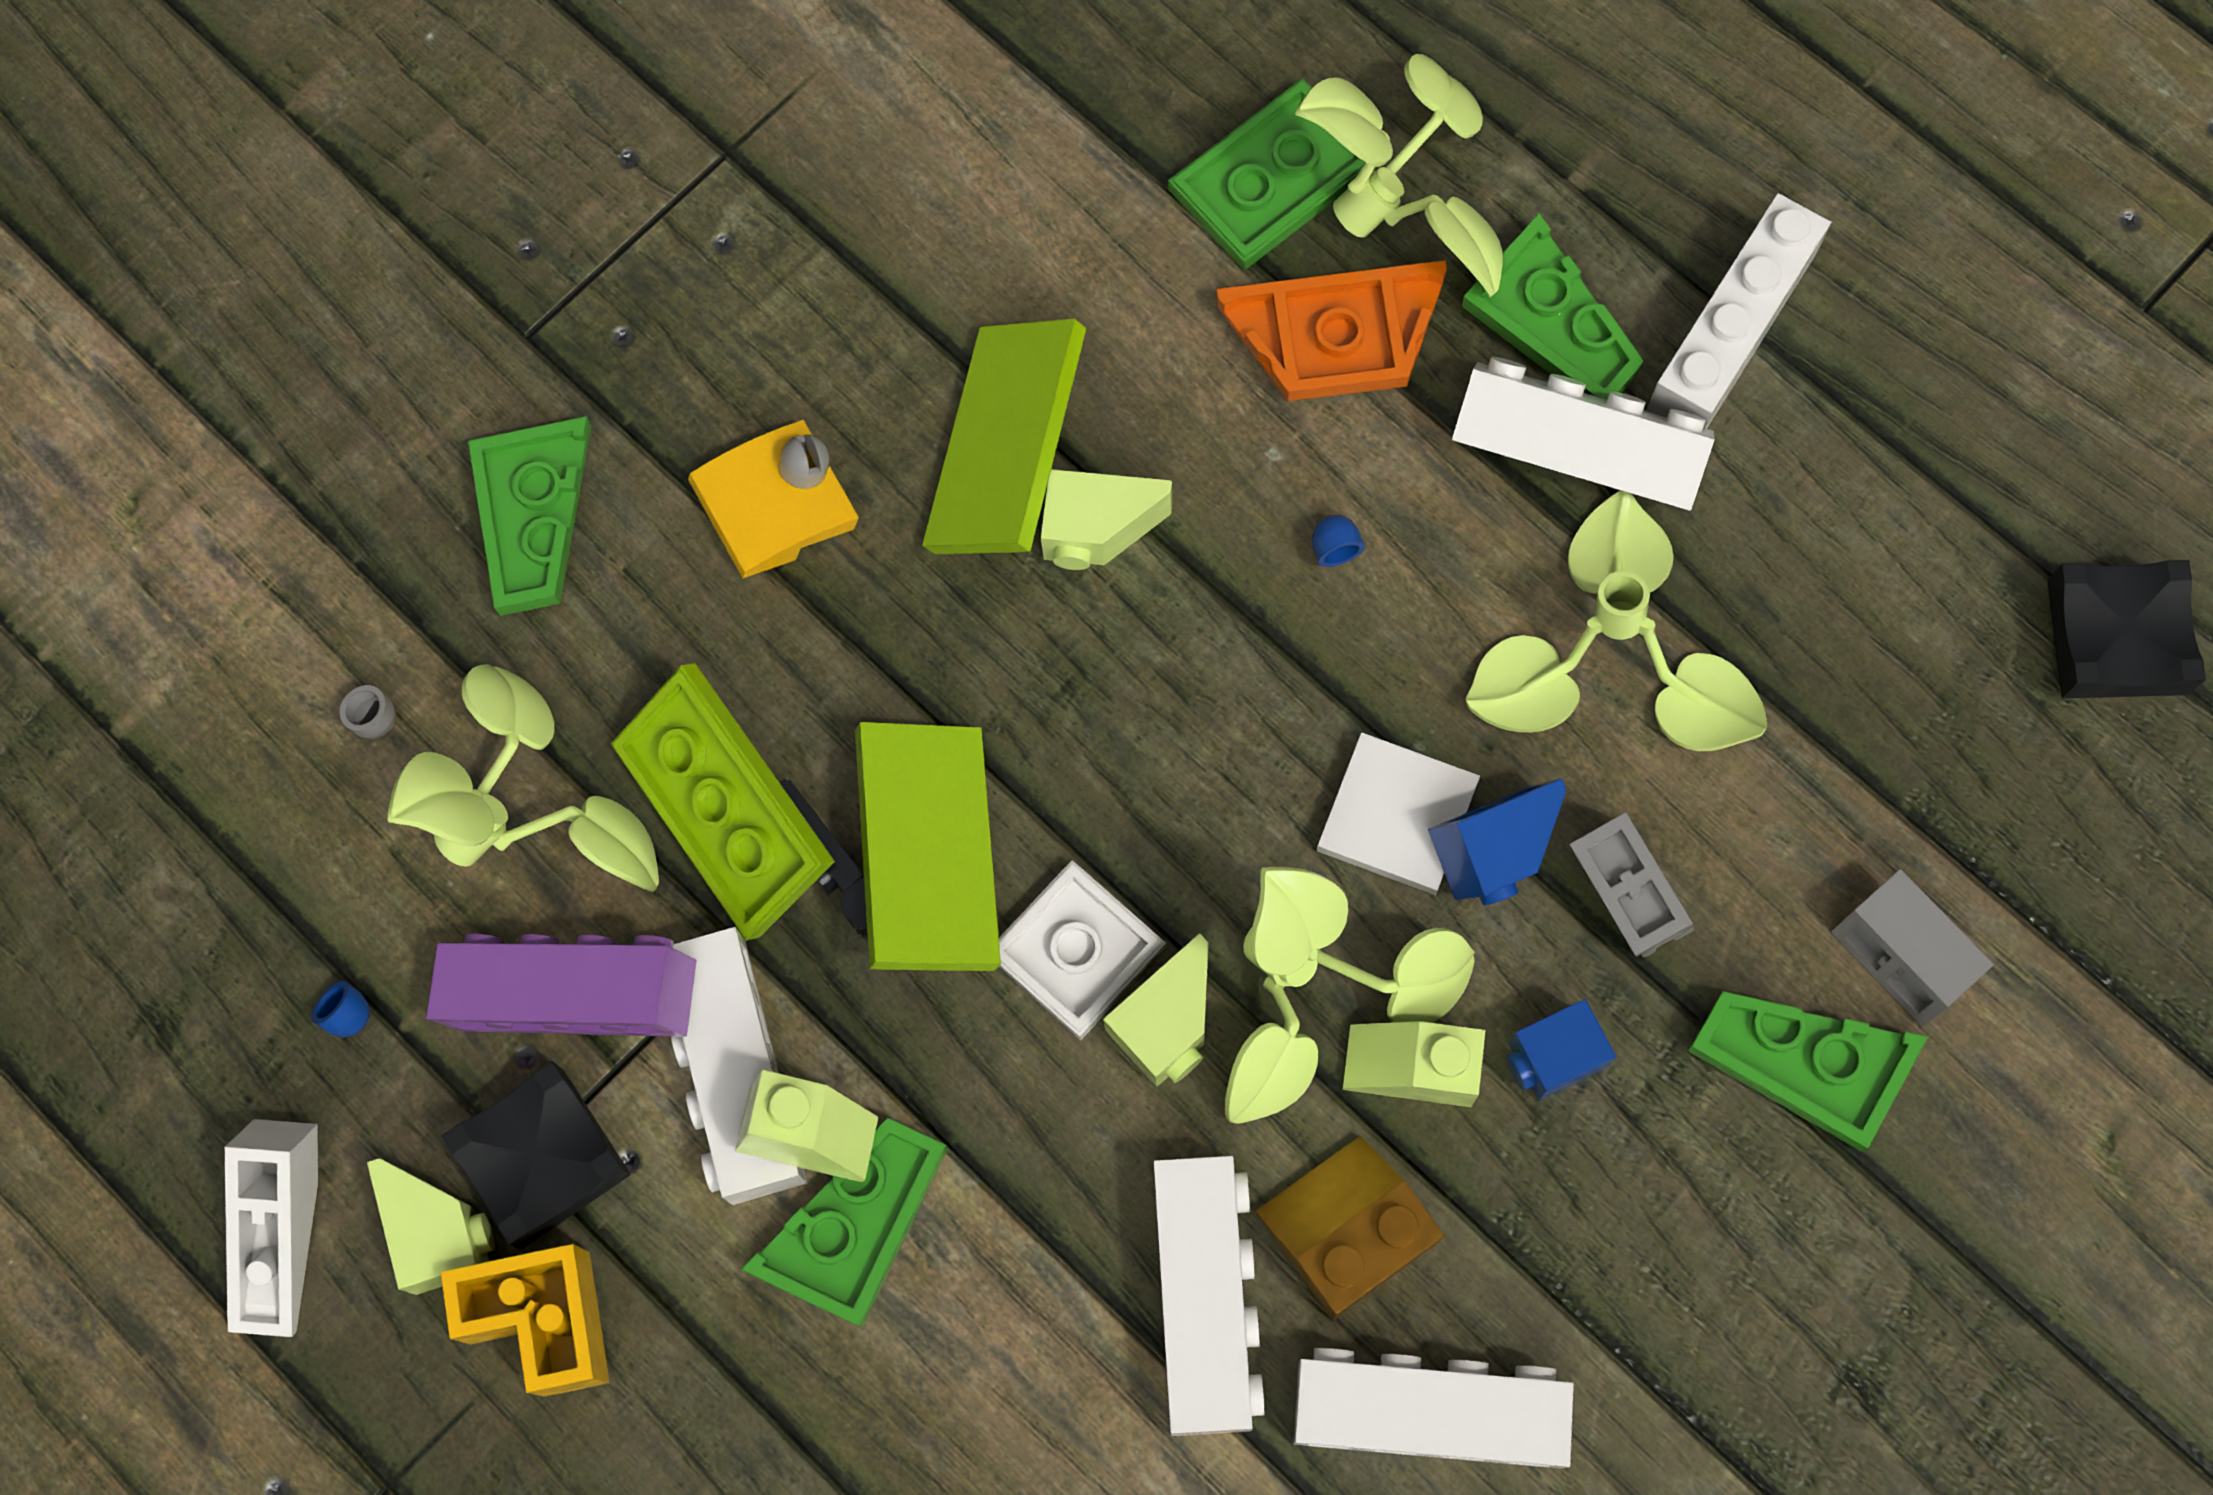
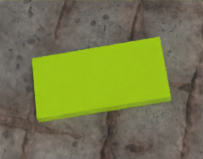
M1076 319L983 326L979 328L922 544L923 547L932 553L972 554L1031 551L1087 329Z
M696 663L681 665L610 743L746 941L761 937L835 862Z
M860 722L855 730L870 969L995 971L1000 966L1001 960L981 727Z

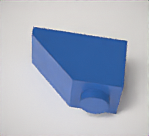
M1562 778L1528 786L1428 829L1455 900L1479 897L1483 906L1490 905L1516 895L1519 891L1515 882L1538 873L1567 791Z

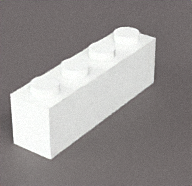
M1779 193L1776 195L1658 381L1646 410L1647 412L1668 417L1670 409L1689 412L1706 419L1704 428H1708L1817 254L1832 223L1831 221Z
M1491 357L1489 365L1477 362L1470 378L1452 440L1691 511L1715 440L1714 431L1704 428L1706 419L1677 409H1670L1668 417L1644 411L1646 404L1644 400L1624 393L1610 391L1607 400L1585 394V383L1562 375L1550 374L1548 382L1524 376L1526 366L1504 358Z
M736 927L673 944V949L697 960L687 1037L671 1036L679 1066L681 1068L690 1066L695 1090L686 1092V1101L695 1129L705 1128L711 1152L702 1154L701 1161L710 1191L713 1193L720 1190L723 1199L732 1205H736L807 1184L804 1168L735 1152L749 1088L762 1069L779 1073L745 939Z
M1233 1156L1154 1161L1171 1436L1252 1431V1416L1264 1415L1262 1374L1249 1375L1247 1347H1259L1257 1306L1244 1307L1242 1280L1255 1279L1252 1239H1239L1237 1213L1250 1212L1247 1172L1234 1173Z
M1314 1348L1313 1360L1301 1359L1298 1365L1293 1445L1560 1469L1570 1467L1573 1383L1556 1381V1369L1547 1367L1515 1366L1514 1378L1488 1375L1489 1363L1448 1360V1372L1421 1369V1357L1381 1354V1365L1377 1366L1354 1364V1351Z

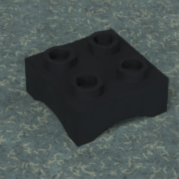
M2167 560L2133 566L2062 563L2047 580L2062 699L2189 695L2206 680L2204 662L2196 642L2192 620V575L2189 560Z
M553 1061L533 1073L518 1088L491 1107L459 1123L441 1135L452 1155L479 1192L507 1243L520 1250L631 1175L564 1069Z

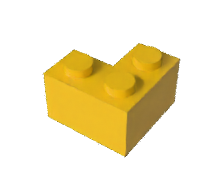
M570 1244L441 1272L450 1339L471 1345L518 1335L526 1393L547 1397L610 1383L589 1251Z

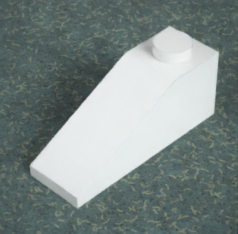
M254 1119L225 1146L228 1332L293 1337L297 1332L318 1188L317 1124Z

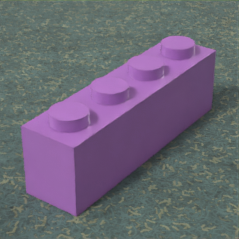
M466 934L464 943L437 944L426 1016L427 1020L461 1032L687 1037L697 960L673 949L674 941L671 939L639 935L634 937L633 945H616V940L609 937L579 935L577 936L576 945L559 944L558 939L550 936L524 934L520 936L519 944H503L504 940L496 936Z

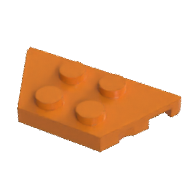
M1446 260L1220 288L1217 289V307L1288 402L1407 387L1445 280L1447 266Z

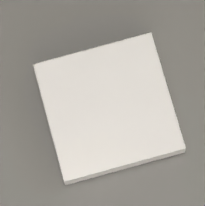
M1361 732L1320 838L1317 852L1436 896L1444 871L1428 829L1467 812L1480 776Z
M1072 860L999 937L1001 960L999 968L1081 1041L1165 950L1166 942Z

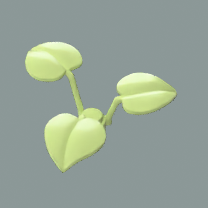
M1422 54L1413 55L1405 64V78L1416 97L1425 106L1434 111V114L1385 168L1380 166L1386 164L1391 159L1393 148L1389 135L1381 130L1383 126L1382 116L1373 102L1355 85L1342 78H1328L1316 84L1304 96L1295 115L1321 126L1345 148L1365 162L1357 177L1348 184V189L1333 203L1335 215L1340 223L1353 235L1363 238L1384 220L1393 227L1402 218L1425 210V216L1434 232L1476 277L1489 294V298L1498 291L1500 285L1503 252L1500 241L1491 226L1477 211L1457 197H1451L1444 203L1439 196L1431 195L1399 207L1401 203L1400 197L1404 194V187L1400 179L1395 175L1440 126L1443 120L1460 137L1465 139L1473 137L1481 129L1483 123L1482 112L1474 96L1459 81L1449 76L1434 60Z
M1622 490L1605 500L1586 518L1570 545L1568 568L1571 577L1583 591L1598 594L1595 616L1587 621V628L1568 658L1560 663L1556 649L1547 641L1537 637L1520 635L1507 638L1496 644L1486 653L1478 666L1473 684L1466 696V704L1469 710L1485 722L1498 728L1528 733L1554 728L1571 716L1579 704V688L1566 673L1572 671L1577 666L1596 634L1602 632L1610 638L1623 640L1632 638L1639 633L1644 637L1660 680L1668 685L1657 696L1654 712L1661 731L1671 741L1681 747L1694 751H1714L1759 738L1767 729L1766 712L1758 693L1743 673L1730 662L1712 654L1694 653L1682 660L1677 669L1676 676L1668 669L1654 632L1655 622L1646 616L1650 592L1660 587L1671 572L1673 566L1672 546L1663 529L1642 509L1632 493Z
M483 664L472 668L462 682L464 703L469 712L483 727L493 733L506 736L502 751L477 789H473V784L467 771L453 759L434 752H423L416 755L402 769L394 784L388 809V822L417 827L434 834L435 844L443 856L456 865L466 867L473 865L492 845L498 850L504 851L512 842L560 822L571 821L572 823L569 827L570 839L586 858L607 872L653 893L659 884V874L651 838L644 825L630 810L611 799L591 796L583 803L581 810L575 806H568L512 830H506L507 810L497 798L489 795V792L517 750L519 741L537 750L544 749L550 743L555 730L554 720L550 708L543 697L521 677L500 667H492L490 664Z
M1263 867L1260 877L1258 908L1253 926L1246 935L1243 949L1247 959L1268 975L1263 983V987L1273 995L1284 1017V1027L1282 1028L1275 1023L1261 1025L1248 1037L1241 1047L1234 1062L1225 1098L1226 1119L1229 1122L1240 1124L1278 1113L1296 1102L1311 1084L1318 1065V1048L1315 1041L1309 1036L1297 1034L1300 1022L1284 992V987H1299L1306 984L1314 976L1318 963L1380 992L1392 993L1387 1007V1016L1392 1022L1421 1021L1433 1023L1449 1012L1464 993L1473 971V955L1475 951L1460 934L1451 929H1428L1415 935L1400 951L1393 968L1394 979L1386 980L1379 978L1320 950L1333 943L1343 932L1346 925L1348 901L1341 888L1324 876L1308 870L1290 867Z

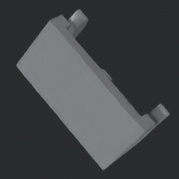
M1626 812L1570 843V847L1636 957L1639 955L1647 957L1655 953L1656 948L1672 939L1680 940L1694 932L1691 919Z
M1901 869L1831 931L1836 939L1921 1027H1924L1947 1009L1994 965Z

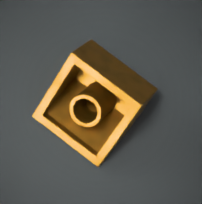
M1361 1135L1255 1211V1214L1332 1321L1435 1247L1445 1236L1405 1180Z

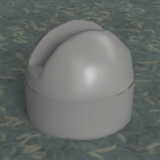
M810 434L790 439L783 447L778 463L781 476L787 483L797 488L809 489L816 487L824 480L829 467L828 448L821 439ZM806 453L810 454L815 464L814 468L809 469Z
M363 685L353 689L346 695L340 706V719L344 726L362 738L374 740L385 736L393 728L397 718L395 706L391 699L380 689L372 685Z

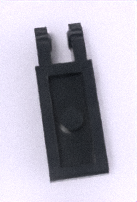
M784 779L780 782L781 786L835 861L817 881L828 895L839 888L843 893L841 910L847 921L853 928H857V934H862L863 939L865 937L868 938L863 873L792 781Z

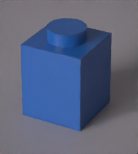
M1586 999L1515 1032L1509 1042L1512 1053L1506 1055L1509 1068L1520 1088L1524 1091L1532 1088L1538 1102L1607 1069L1617 1058Z

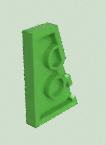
M1722 992L1712 1006L1688 1052L1863 1152L1869 1148L1928 1036L1910 1032L1900 1034L1869 1027V1023L1846 1018L1841 1021L1802 1012L1801 1008Z

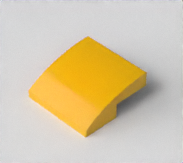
M804 420L786 425L743 443L707 462L689 475L688 481L742 579L795 561L801 548L852 531L859 519L830 465L824 480L816 487L809 489L794 487L781 476L778 463L786 443L796 436L812 435ZM806 453L809 469L814 468L815 464L810 454Z

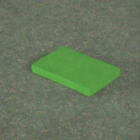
M1303 78L1168 180V190L1243 271L1332 204L1348 189V184L1357 177L1365 163L1321 126L1295 115L1300 102L1312 89Z

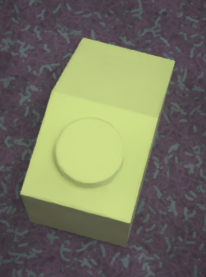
M1051 469L1047 484L1041 532L1044 560H1053L1055 565L1070 570L1087 569L1090 564H1107L1171 515L1172 480Z
M1200 933L1103 1019L1105 1031L1156 1087L1168 1077L1174 1083L1179 1082L1203 1059L1198 1050L1204 1045L1208 941Z
M1421 1021L1350 1024L1342 1090L1472 1107L1479 1096L1486 1030Z
M762 1069L749 1088L735 1152L863 1183L867 1174L878 1116L828 1085Z
M380 1158L367 1162L399 1290L418 1295L443 1287L442 1271L489 1262L487 1253L495 1250V1241L491 1225L484 1213L477 1214L475 1207Z

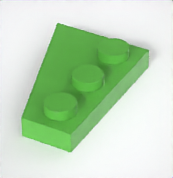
M1539 213L1503 252V266L1498 291L1489 298L1487 291L1477 281L1465 294L1462 307L1548 373L1581 381L1586 384L1585 394L1607 400L1610 391L1622 393L1641 372L1644 360L1605 305L1598 304L1580 279L1581 271L1569 255L1566 257L1563 255L1550 236V227Z
M587 416L468 441L495 610L500 616L561 603L592 428Z
M887 1118L875 1131L865 1181L862 1183L833 1176L826 1186L803 1209L800 1208L785 1223V1228L761 1253L757 1252L741 1270L862 1328L949 1148L935 1139Z

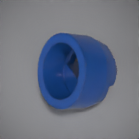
M1328 515L1321 519L1312 535L1313 550L1319 565L1323 567L1344 564L1359 556L1365 549L1359 529L1351 519L1343 515Z
M338 981L331 985L318 999L311 1015V1020L314 1024L328 1034L342 1038L358 1034L365 1028L370 1018L369 1005L365 997L346 981Z

